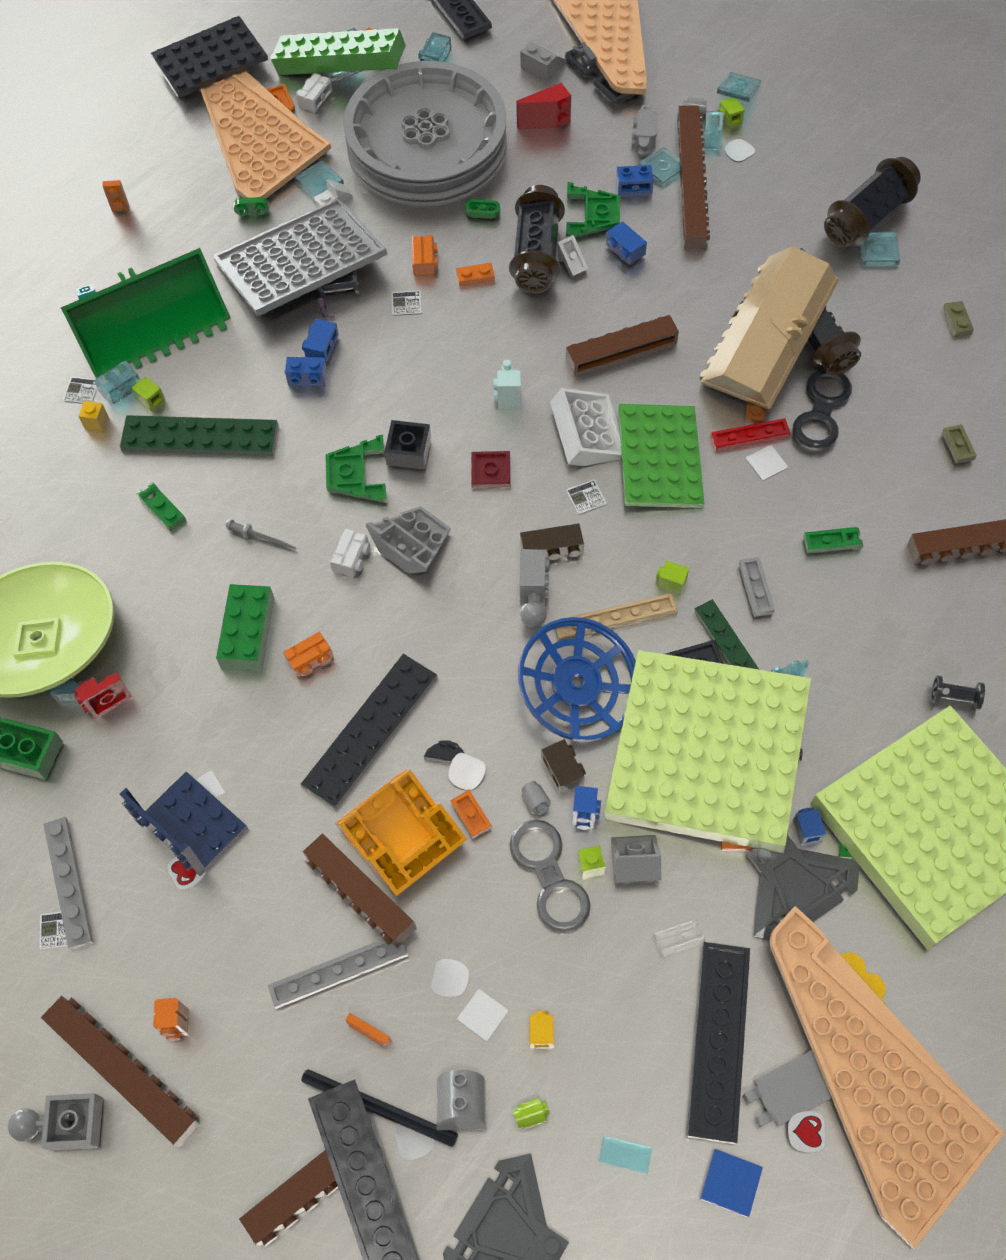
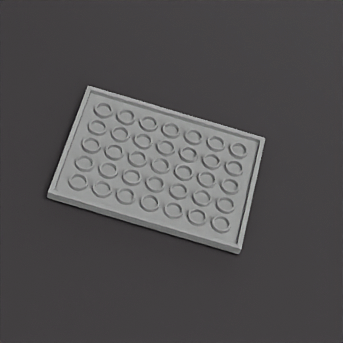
M337 198L213 255V258L252 310L259 316L358 268H362L375 260H379L388 254L381 242Z

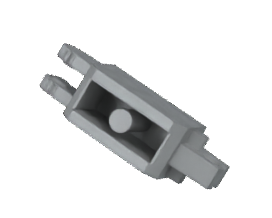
M642 105L641 110H638L637 118L634 117L633 128H636V130H633L632 141H635V148H638V155L642 158L648 155V149H653L656 146L658 113L653 111L650 105Z

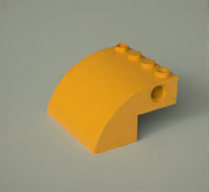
M406 769L335 823L371 871L395 896H398L467 840L442 804L435 803L412 771Z

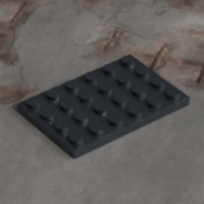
M240 16L233 17L150 53L153 61L178 99L268 60L266 52Z

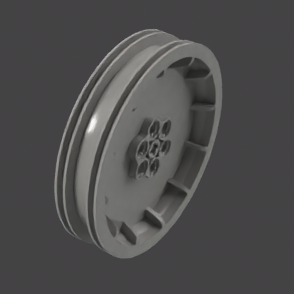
M416 61L400 64L396 69L383 70L369 78L355 91L344 113L343 127L348 158L353 172L367 188L395 202L426 206L449 203L467 197L485 186L496 175L506 155V110L500 94L483 76L453 63Z

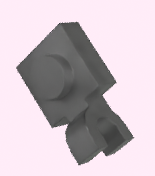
M585 42L581 43V49L577 48L576 45L573 46V53L576 56H581V62L584 67L589 69L596 65L597 57L590 47L586 46Z

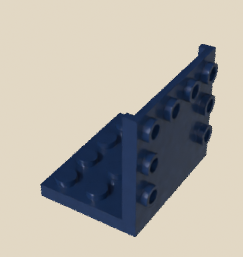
M187 771L146 811H144L127 788L119 794L124 800L121 804L128 810L133 819L142 828L144 826L148 828L161 842L168 846L187 870L191 868L199 876L248 829L246 824Z

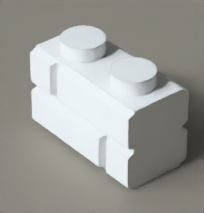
M316 73L310 79L308 78L304 87L297 91L298 106L316 113L333 91L330 78L322 77Z
M349 529L344 530L330 561L333 572L355 577L356 572L361 571L364 554L367 555L370 550V543L366 534L356 533Z

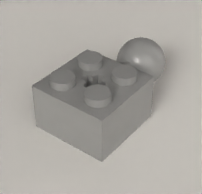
M521 549L520 605L524 606L521 609L520 616L525 625L534 628L541 626L547 618L544 599L549 598V558H545L546 550Z
M95 1093L46 1096L44 1116L39 1117L34 1110L28 1108L16 1111L8 1122L9 1134L13 1139L24 1142L34 1138L38 1132H42L41 1148L49 1151L99 1148L103 1097ZM75 1120L74 1125L70 1126V1122Z

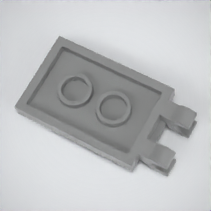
M812 1050L755 1079L753 1082L756 1088L742 1095L747 1105L759 1098L763 1102L767 1111L755 1118L759 1128L773 1120L779 1127L790 1121L793 1115L809 1111L832 1099Z

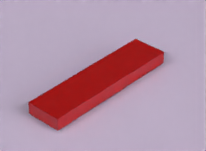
M783 418L711 432L710 437L715 452L790 438L791 432L786 419Z

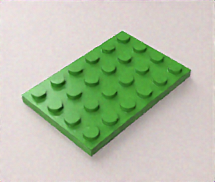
M619 404L618 415L625 506L703 508L705 502L695 406Z

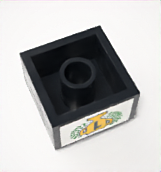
M391 420L384 451L386 465L425 470L431 441L430 424Z

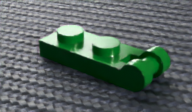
M153 482L148 484V488L144 491L140 490L136 493L139 499L170 532L186 521L185 516ZM151 494L155 495L151 499L148 498Z
M858 527L805 532L803 535L807 554L847 549L860 550L863 548V542L859 539L860 530Z

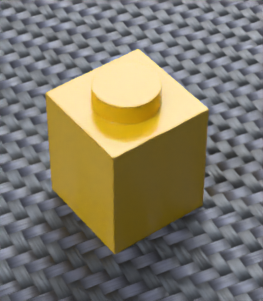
M84 401L78 417L85 430L103 432L109 416L103 403Z
M535 1011L534 1015H530V1048H553V1015H549L548 1011Z

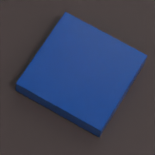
M714 1149L700 1199L749 1218L763 1167Z

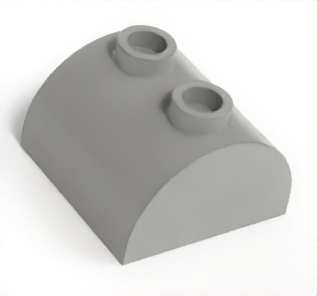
M453 1070L440 1075L437 1079V1130L486 1129L485 1078L481 1074L470 1070Z

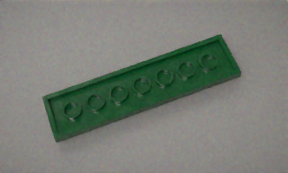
M126 415L120 449L121 451L274 456L278 422L277 420Z

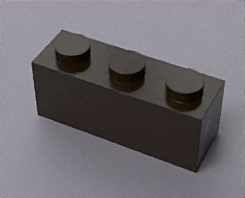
M580 523L520 532L521 549L546 550L545 558L550 560H557L567 556L576 557L584 554V541Z

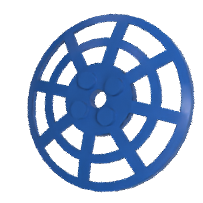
M561 618L541 627L525 645L518 666L520 692L533 717L552 733L573 741L588 742L600 740L621 729L625 713L617 722L609 712L616 703L618 692L629 693L631 684H619L617 671L611 659L619 653L622 654L629 668L632 682L636 660L627 644L607 626L586 618ZM577 626L575 639H564L552 644L546 634L559 627ZM585 629H591L603 635L615 646L605 653L596 645L584 640ZM540 639L546 650L539 657L535 670L524 667L529 650ZM574 646L573 656L562 659L557 652L559 648ZM586 648L592 651L599 659L593 663L589 659L582 657V649ZM549 655L557 665L552 674L541 671L544 661ZM606 665L612 683L602 682L599 671L602 666ZM523 675L534 678L536 692L542 702L537 708L533 707L528 698ZM578 677L581 680V686L574 685L572 678ZM541 680L552 683L555 694L548 699L542 690ZM601 691L611 692V696L603 708L595 699ZM560 700L569 705L570 717L560 713L553 705ZM589 705L597 713L591 717L579 718V707ZM548 710L558 719L570 723L571 734L556 729L546 722L541 715ZM601 718L611 727L596 735L580 736L579 724H590Z

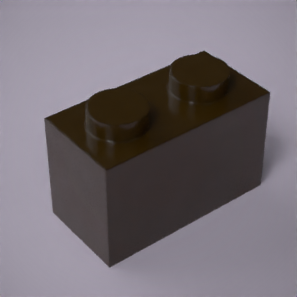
M565 739L541 749V758L560 794L583 784L584 775H586L582 763H577L575 759L576 753L571 744L568 745Z

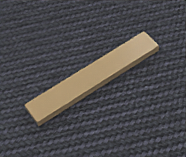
M670 593L572 617L594 620L610 629H616L675 615L678 613V609L673 595ZM577 626L556 628L555 633L558 641L575 638ZM586 628L584 636L597 632Z

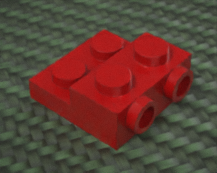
M118 673L105 677L100 683H97L95 678L86 680L75 688L77 693L74 694L75 699L85 713L88 714L90 712L94 718L132 697Z

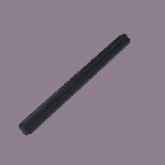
M309 1069L304 1071L301 1079L303 1083L323 1092L342 1084ZM360 1092L367 1111L450 1147L456 1144L458 1139L457 1133L450 1130H437V1125Z

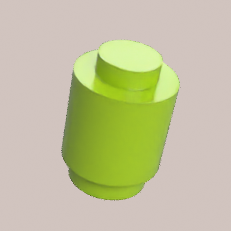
M540 1097L518 1105V1108L513 1109L519 1129L523 1127L528 1129L547 1122L546 1116L551 1115L546 1100L541 1102Z

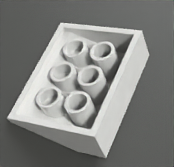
M560 388L550 401V405L568 464L588 466L622 459L620 429L609 394Z

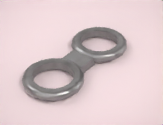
M542 820L525 821L511 835L509 844L511 856L521 867L526 870L535 871L543 889L538 895L536 907L538 916L544 925L553 931H574L582 926L589 916L591 906L589 896L581 885L573 880L564 879L557 863L563 844L556 828ZM530 830H542L549 834L553 841V851L544 860H528L519 851L520 838ZM555 890H571L579 897L581 911L572 921L559 922L551 918L547 913L546 900Z

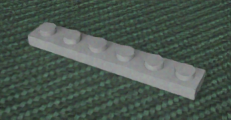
M63 817L43 825L67 945L70 950L92 944L93 939L68 819Z
M380 940L269 984L268 988L274 1007L278 1009L400 960L408 955L403 943L396 948L392 943L387 945L383 940Z

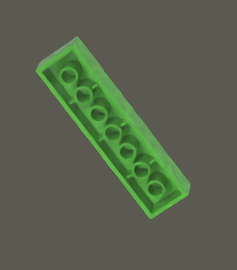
M399 28L284 35L280 37L270 59L278 75L396 69L406 44Z

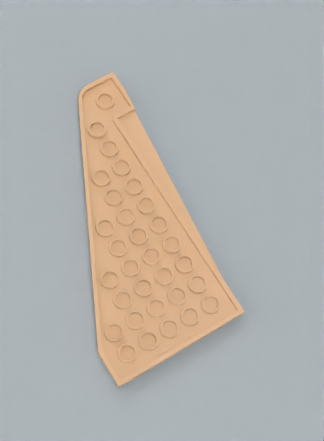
M553 0L581 43L585 42L586 46H589L597 57L596 65L612 89L623 94H646L647 76L638 0Z
M246 70L200 89L236 192L243 198L269 197L331 149L330 142L307 127Z
M794 906L773 929L770 935L771 951L879 1215L911 1248L916 1249L1001 1140L1005 1132L971 1101L836 951L820 929Z

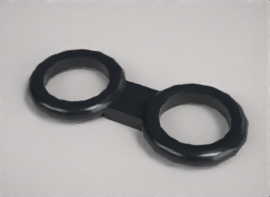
M821 369L811 374L807 380V390L809 395L815 400L812 411L802 413L793 423L795 438L802 445L812 449L827 448L835 443L839 435V427L831 417L833 406L847 401L852 394V384L844 373L838 376H829L824 369ZM820 378H834L843 385L844 392L839 396L828 397L817 391L815 383ZM807 420H820L829 427L830 435L823 440H812L803 434L801 425Z

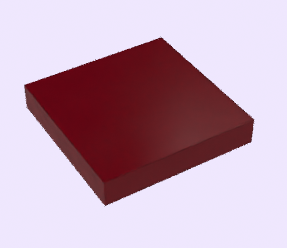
M510 451L471 452V487H511Z

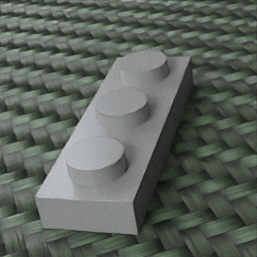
M760 557L740 560L739 567L753 616L774 614L775 607Z

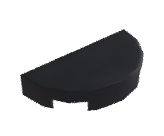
M441 740L427 749L424 759L451 764L453 758L459 753H464V751L455 742Z

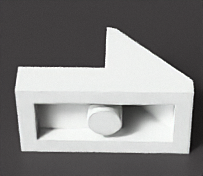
M327 179L328 190L313 198L314 203L319 207L337 198L344 202L353 197V195L343 184Z
M574 235L557 242L558 261H564L570 277L588 269Z

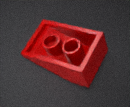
M562 83L517 100V128H557L571 122L572 95Z

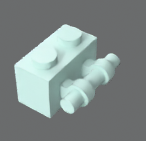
M504 360L501 367L502 371H497V378H494V402H498V409H521V370H513L511 361Z

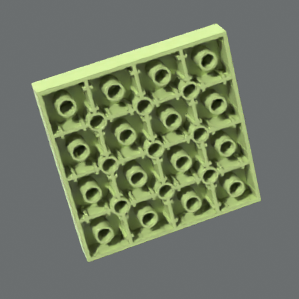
M638 650L605 808L606 820L784 853L811 678Z
M951 705L817 793L810 803L814 809L819 810L822 820L842 845L848 849L850 855L856 860L927 951L1006 895V768Z

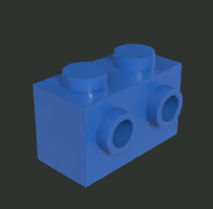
M652 165L617 167L616 185L618 195L653 193L654 178Z
M623 221L607 231V247L629 265L646 255L647 242Z
M315 318L313 325L309 327L307 339L302 343L305 357H321L325 359L327 364L339 336L337 323Z
M287 357L285 375L288 386L325 387L327 378L325 359L321 357Z
M575 786L572 826H576V828L581 830H588L589 828H594L595 821H599L601 800H597L598 788Z

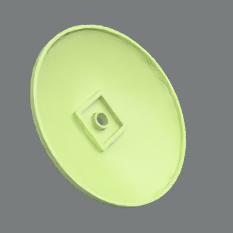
M45 562L20 567L0 576V697H23L54 688L82 671L99 654L113 627L114 603L108 588L96 574L86 568L70 563ZM38 636H42L39 640L34 641Z

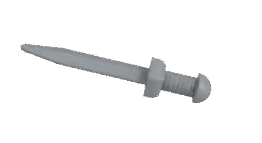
M233 519L226 522V528L229 531L235 530L240 532L247 539L250 535L284 547L297 549L284 541L254 531L251 524L241 525L234 522Z

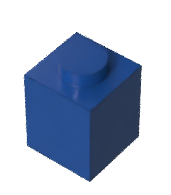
M804 808L796 813L793 823L800 845L822 841L826 832L819 810Z

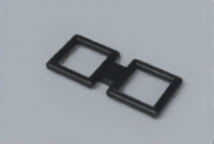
M572 50L564 53V58L584 77L593 74L597 78L593 80V85L614 105L637 95L622 94L616 97L603 85L607 80L597 65L586 69L573 57L575 54Z

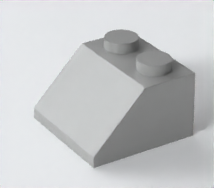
M532 42L520 51L521 68L545 81H548L567 63L566 59Z
M656 835L611 837L616 883L629 884L637 881L651 883L661 880V853Z

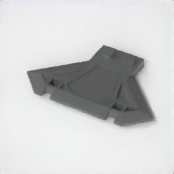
M788 834L784 853L769 851L763 848H754L747 853V857L761 874L753 937L770 940L773 929L780 923L778 919L782 916L785 917L794 906L814 922L844 901L841 893L845 890L850 895L858 890L860 866L856 860L798 849ZM837 878L840 883L834 886L832 881Z
M531 1153L498 1161L494 1168L500 1172L496 1181L494 1182L490 1178L487 1179L454 1234V1237L459 1240L456 1248L453 1250L447 1246L443 1252L444 1260H467L463 1257L467 1247L473 1250L468 1260H560L569 1242L547 1227ZM508 1179L513 1181L509 1191L503 1188Z

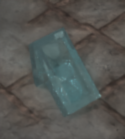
M706 111L704 149L722 148L724 112Z

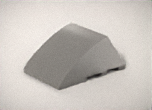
M422 506L401 512L397 517H385L378 523H366V528L378 551L408 574L426 572L451 529Z

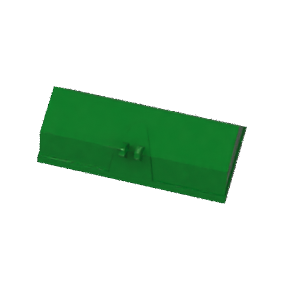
M200 248L137 275L132 267L128 268L130 278L125 279V276L119 272L117 275L121 282L60 307L95 378L104 375L106 381L114 379L111 371L118 369L121 375L127 374L128 370L125 365L131 362L136 369L142 367L143 365L140 361L142 357L147 356L150 362L156 361L157 358L154 352L160 349L164 356L170 355L169 345L175 343L179 350L185 348L183 342L185 338L189 337L192 343H197L199 341L197 333L201 331L204 332L206 337L212 336L213 331L210 328L217 325L220 331L226 330L227 325L225 321L231 318Z

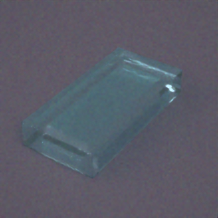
M603 1137L599 1163L648 1174L652 1148Z

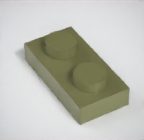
M963 301L945 303L943 310L953 336L972 335L974 328Z
M963 425L944 428L942 434L955 463L959 464L975 460L977 455Z

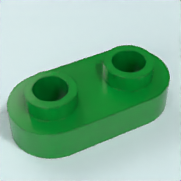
M263 197L238 198L234 201V212L241 216L263 215L269 211V201Z
M471 199L465 205L466 214L474 218L493 219L497 218L501 213L500 204L494 200Z

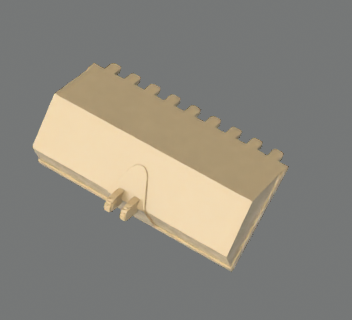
M794 246L769 256L766 263L758 268L757 272L760 274L751 281L750 285L752 288L745 292L743 296L745 299L744 303L738 305L736 309L738 312L737 316L731 318L729 325H731L730 329L724 331L721 336L724 339L723 342L716 345L714 350L717 353L709 358L707 362L709 365L708 369L703 370L700 375L702 378L701 384L760 407L771 409L839 282L829 263Z

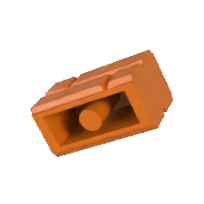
M432 235L412 237V267L414 276L434 275L435 268H438V256H434V254H438V245L434 243Z
M320 632L283 651L287 663L297 678L308 676L314 668L325 666L334 658L330 646Z
M177 998L155 1000L154 1013L156 1015L153 1017V1027L160 1032V1036H166L168 1041H177L181 1039V1036H186L188 1034V1023L186 1021L189 1020V1009Z

